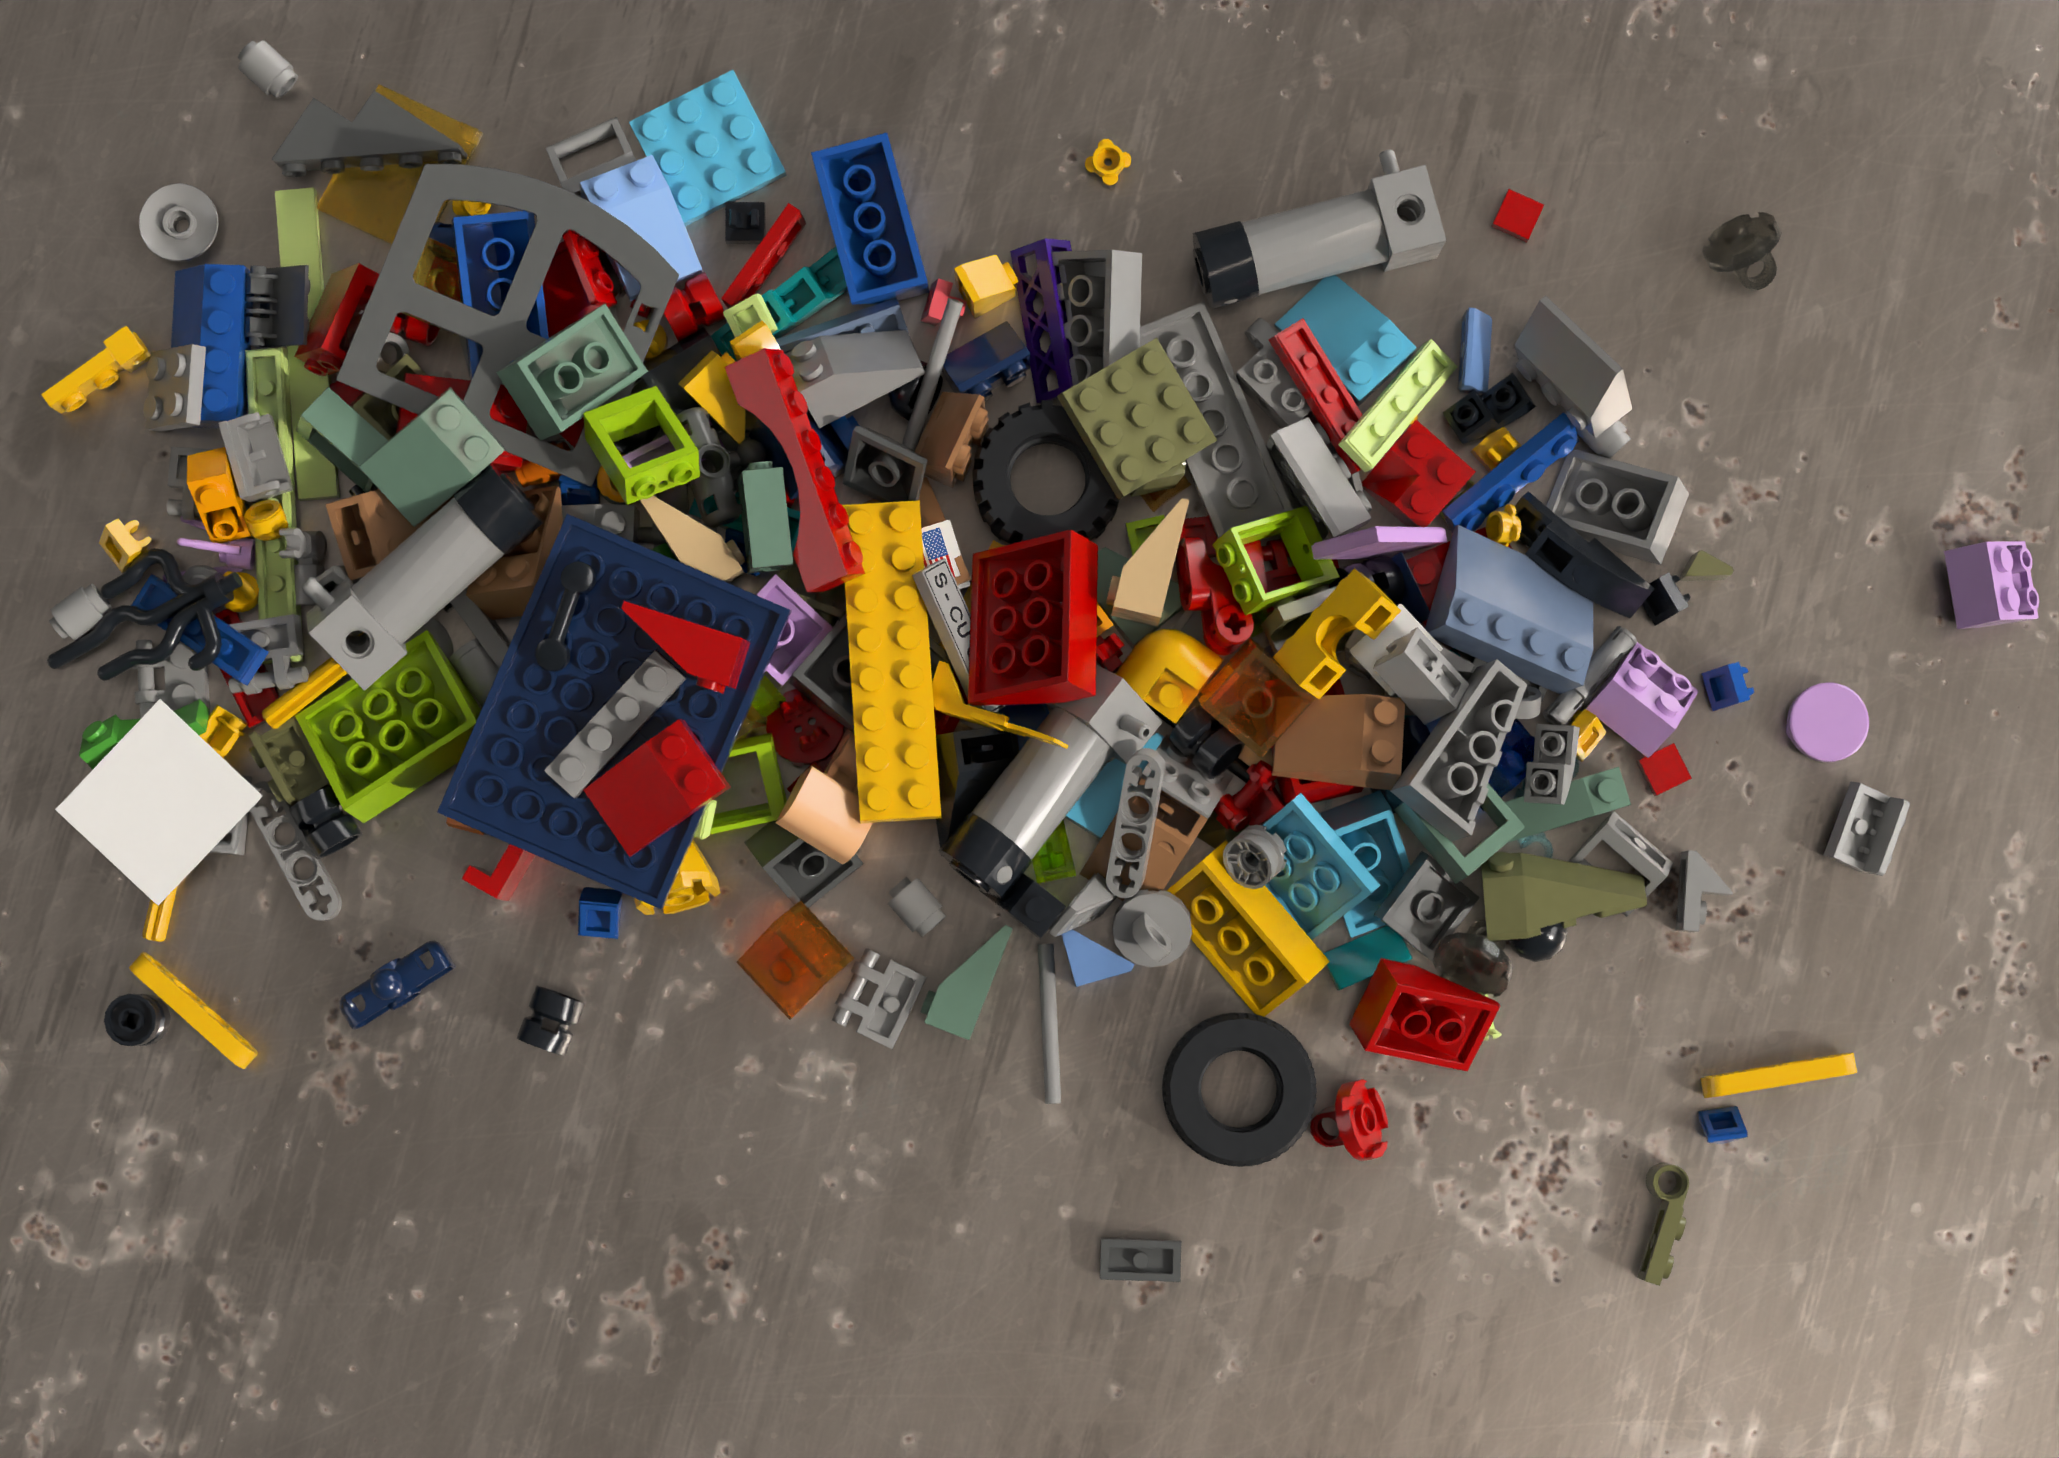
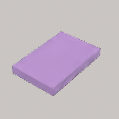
M1375 526L1316 542L1311 547L1314 559H1372L1379 556L1393 557L1400 552L1405 554L1447 543L1446 531L1442 527Z

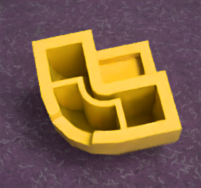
M1160 629L1147 634L1141 639L1115 674L1122 677L1143 701L1177 724L1224 659L1194 637L1177 629Z

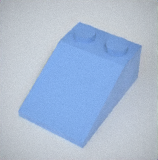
M653 155L580 182L581 198L599 206L629 226L654 247L679 274L676 283L702 273L701 264L669 185ZM607 255L629 300L636 299L640 291L639 282L620 264Z

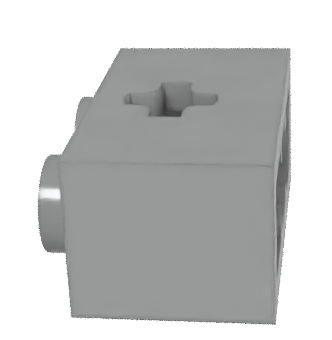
M1266 345L1237 371L1236 377L1241 389L1280 429L1313 414L1281 360Z

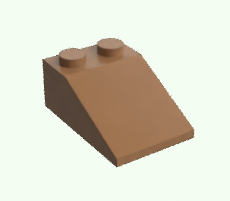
M1371 694L1322 696L1320 699L1315 696L1278 698L1272 776L1391 790L1401 776L1405 703L1401 698Z

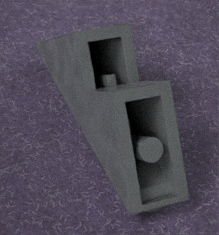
M374 90L353 122L313 98L272 160L282 169L284 176L301 177L306 175V171L321 170L322 173L340 174L345 172V168L360 167L364 171H380L384 169V165L399 164L402 168H419L423 166V162L438 161V164H461V159H467L468 155L458 143Z

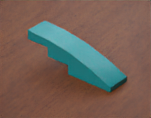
M836 246L810 267L804 266L775 290L769 289L762 295L778 330L772 333L775 339L786 335L848 290ZM727 322L714 332L711 338L722 355L726 352L737 361L730 341L735 336Z

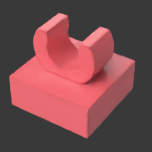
M938 278L931 284L921 318L922 322L934 326L940 323L948 298L963 302L959 318L963 317L967 301L950 296L953 286L952 282Z

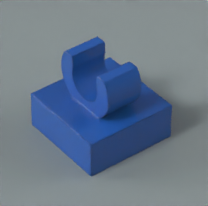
M1736 662L1701 673L1712 711L1750 700V695L1754 693L1753 687L1747 688L1743 674L1748 673L1747 667H1741L1740 663Z

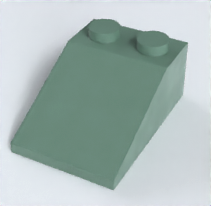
M603 304L527 351L496 373L541 441L564 431L584 417V412L597 408L648 371L607 305Z
M449 387L362 463L359 468L415 527L505 451V448L453 389Z

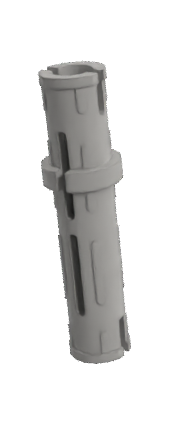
M1617 626L1606 642L1591 657L1584 685L1560 694L1543 712L1544 718L1551 725H1566L1583 705L1587 706L1592 701V694L1596 691L1597 687L1608 677L1633 646L1637 644L1635 636L1627 629Z

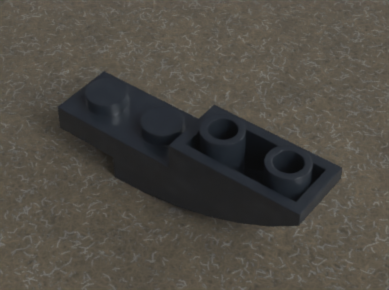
M1529 491L1515 505L1516 516L1521 521L1519 539L1529 547L1525 555L1577 593L1615 613L1631 618L1655 590L1654 587L1596 538H1593L1590 542L1586 541Z

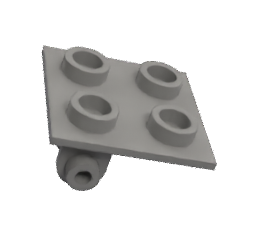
M1166 734L1156 750L1165 761V773L1161 790L1208 819L1232 780L1233 775L1224 771L1216 778L1208 779L1193 764L1194 756H1184L1170 742V736ZM1149 762L1141 776L1145 780L1151 771H1155L1149 768Z

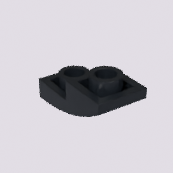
M1512 372L1482 395L1473 390L1445 410L1443 414L1459 440L1464 444L1501 429L1534 409L1536 405L1520 380Z

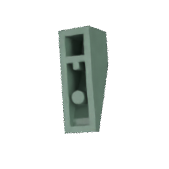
M1616 767L1571 781L1564 805L1524 802V796L1506 801V805L1525 826L1509 842L1631 805L1620 768Z
M1007 925L1002 927L938 986L936 993L928 991L920 1011L927 1015L924 1023L970 1040L1013 930L1012 927Z

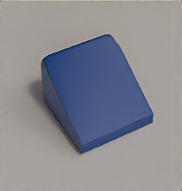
M583 888L579 899L578 935L618 939L622 892L614 889Z

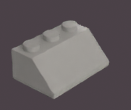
M1547 296L1539 300L1514 345L1519 360L1516 366L1524 378L1530 382L1535 379L1542 386L1541 391L1554 406L1560 404L1567 410V417L1578 430L1581 431L1585 428L1594 438H1597L1632 410L1623 368Z
M1309 417L1271 434L1266 447L1271 459L1301 507H1308L1324 541L1353 533L1368 524L1371 520L1368 512L1372 510V507L1365 494L1361 490L1355 492L1347 480L1351 477V473L1342 458L1338 456L1334 459L1326 445L1330 443V440L1323 427L1319 423L1313 425Z

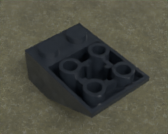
M988 727L936 735L941 818L936 819L940 848L965 816L973 811L1018 754L1017 734Z

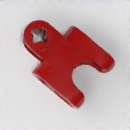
M1183 537L1179 542L1176 553V568L1182 607L1185 611H1201L1203 638L1210 650L1217 655L1226 656L1233 654L1240 648L1243 642L1249 639L1253 632L1254 622L1252 614L1244 615L1239 602L1234 598L1232 586L1224 568L1213 563L1209 558L1204 540L1200 537ZM1257 540L1244 544L1263 589L1267 593L1261 542Z

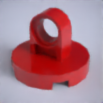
M1364 1079L1342 1084L1337 1092L1335 1105L1319 1112L1313 1118L1310 1125L1311 1134L1320 1145L1325 1147L1344 1145L1351 1156L1361 1162L1383 1156L1388 1141L1381 1142V1129L1388 1128L1384 1104L1374 1087L1369 1089L1365 1087L1367 1081ZM1323 1118L1333 1119L1337 1123L1338 1136L1329 1135L1324 1131L1322 1127Z

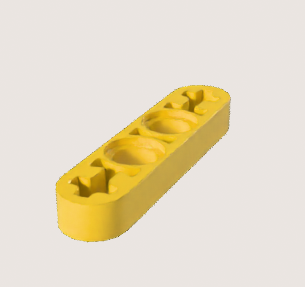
M143 951L129 966L135 976L235 1065L245 1069L258 1055L257 1050L154 957Z
M1852 1052L1701 1077L1700 1080L1704 1098H1712L1857 1073L1854 1053Z

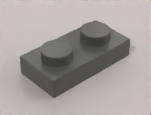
M1101 1238L1100 1280L1181 1282L1182 1241Z

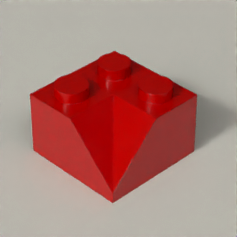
M1415 420L1362 481V486L1367 493L1406 527H1428L1476 471L1418 420Z

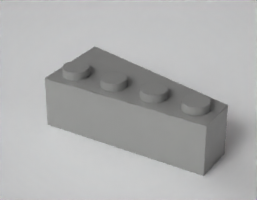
M1120 250L1051 252L1053 266H1059L1061 283L1057 284L1059 300L1065 303L1068 321L1063 324L1065 339L1070 340L1073 357L1069 359L1073 386L1140 348L1142 253Z
M1498 659L1478 666L1467 680L1469 686L1457 709L1442 716L1391 789L1395 796L1451 842L1472 836L1476 825L1474 821L1479 806L1484 803L1489 790L1486 788L1493 768L1498 766L1502 755L1500 750L1506 733L1510 732L1527 687V684Z

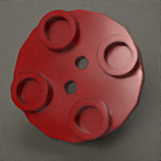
M796 688L780 696L773 703L767 715L766 732L767 734L772 733L776 752L781 758L790 761L796 766L811 765L814 761L818 763L826 760L836 751L845 733V727L819 709ZM811 719L816 720L815 724L810 725L809 721ZM797 727H802V730L799 733L795 732V729Z

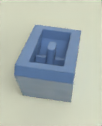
M1073 929L1061 934L1076 987L1131 972L1135 965Z

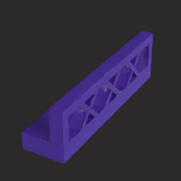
M1044 238L1010 251L1013 271L1018 279L1016 288L1026 345L1030 352V368L1037 403H1041V400H1057L1058 395L1073 387L1069 359L1073 357L1070 340L1065 339L1063 324L1068 321L1065 303L1059 300L1057 284L1061 283L1059 266H1053L1051 252L1072 251L1069 240ZM1035 254L1037 268L1032 277L1027 272L1025 257ZM1037 291L1043 295L1044 301L1040 315L1034 311L1033 300ZM1044 330L1049 333L1051 341L1046 353L1041 350L1039 341ZM1050 368L1056 371L1059 388L1048 391L1046 377Z

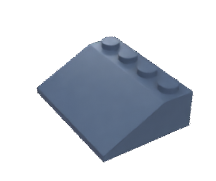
M1457 525L1454 527L1425 629L1439 642L1487 663L1498 659L1517 676L1562 694L1584 685L1593 652V601L1560 582L1528 556Z

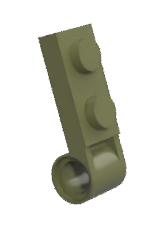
M1668 1163L1654 1165L1646 1175L1648 1191L1653 1196L1662 1200L1637 1276L1641 1280L1660 1286L1662 1278L1668 1279L1671 1273L1674 1256H1671L1670 1252L1674 1240L1679 1241L1686 1226V1218L1682 1217L1684 1211L1683 1204L1689 1189V1178L1682 1168ZM1671 1171L1676 1177V1185L1672 1191L1663 1193L1658 1185L1659 1177L1662 1173Z

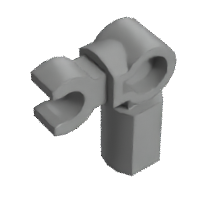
M282 528L279 530V535L285 536L287 547L286 550L279 551V556L281 558H295L298 561V565H294L296 605L316 606L317 604L303 593L301 587L303 582L309 577L316 578L324 573V566L320 565V560L324 559L327 551L325 535L321 531H301L299 528Z

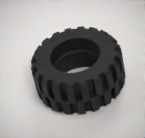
M1041 400V405L1031 406L1029 402L1018 406V411L1012 414L1009 412L998 418V424L994 428L990 427L983 436L981 446L977 448L974 457V469L972 470L975 501L983 521L987 522L990 526L991 532L999 540L1004 539L1009 545L1070 529L1091 541L1093 538L1097 539L1105 531L1106 526L1113 520L1117 512L1120 499H1117L1063 406L1053 405V400ZM1040 444L1063 446L1072 451L1080 460L1085 473V487L1079 500L1067 511L1056 515H1040L1027 510L1016 499L1011 488V471L1017 458L1030 447Z

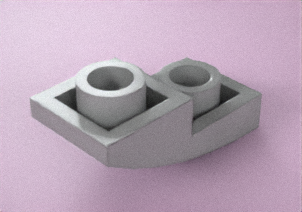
M1536 724L1533 762H1527L1524 802L1565 804L1575 766L1580 727Z

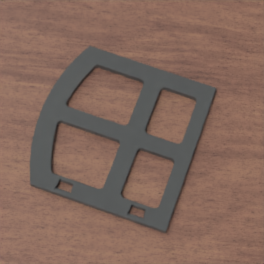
M425 164L336 381L415 414L421 413L438 396L379 372L376 367L396 315L401 312L413 315L479 343L482 346V356L463 402L498 439L506 452L592 487L601 463L585 439L584 426L575 448L567 451L543 440L540 441L538 438L491 418L490 409L502 383L496 372L547 340L529 332L526 328V322L565 231L572 230L597 246L639 282L640 291L623 332L642 363L679 274L654 247L629 226L599 206L563 188L533 177L496 168L464 164ZM446 200L472 201L506 206L533 213L537 218V223L500 312L495 316L486 314L418 285L413 280L416 266L440 208ZM641 304L654 308L645 332L633 326ZM635 381L600 406L629 396Z

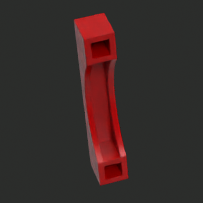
M763 348L726 366L725 370L738 405L753 413L772 431L783 446L792 465L798 486L800 503L799 532L793 556L806 591H827L865 574L862 566V552L850 534L848 514L838 501L834 490V476L831 470L825 466L820 452L822 447L821 441L816 431L810 425L806 414L808 411L807 402L796 387L792 376L794 368L789 357L781 349Z

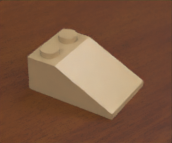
M655 496L639 500L679 562L727 583H731L743 575V569L740 565L746 561L733 539L725 543L720 534Z
M1181 498L1123 566L1121 577L1112 576L1106 604L1113 605L1111 616L1158 627L1189 500Z

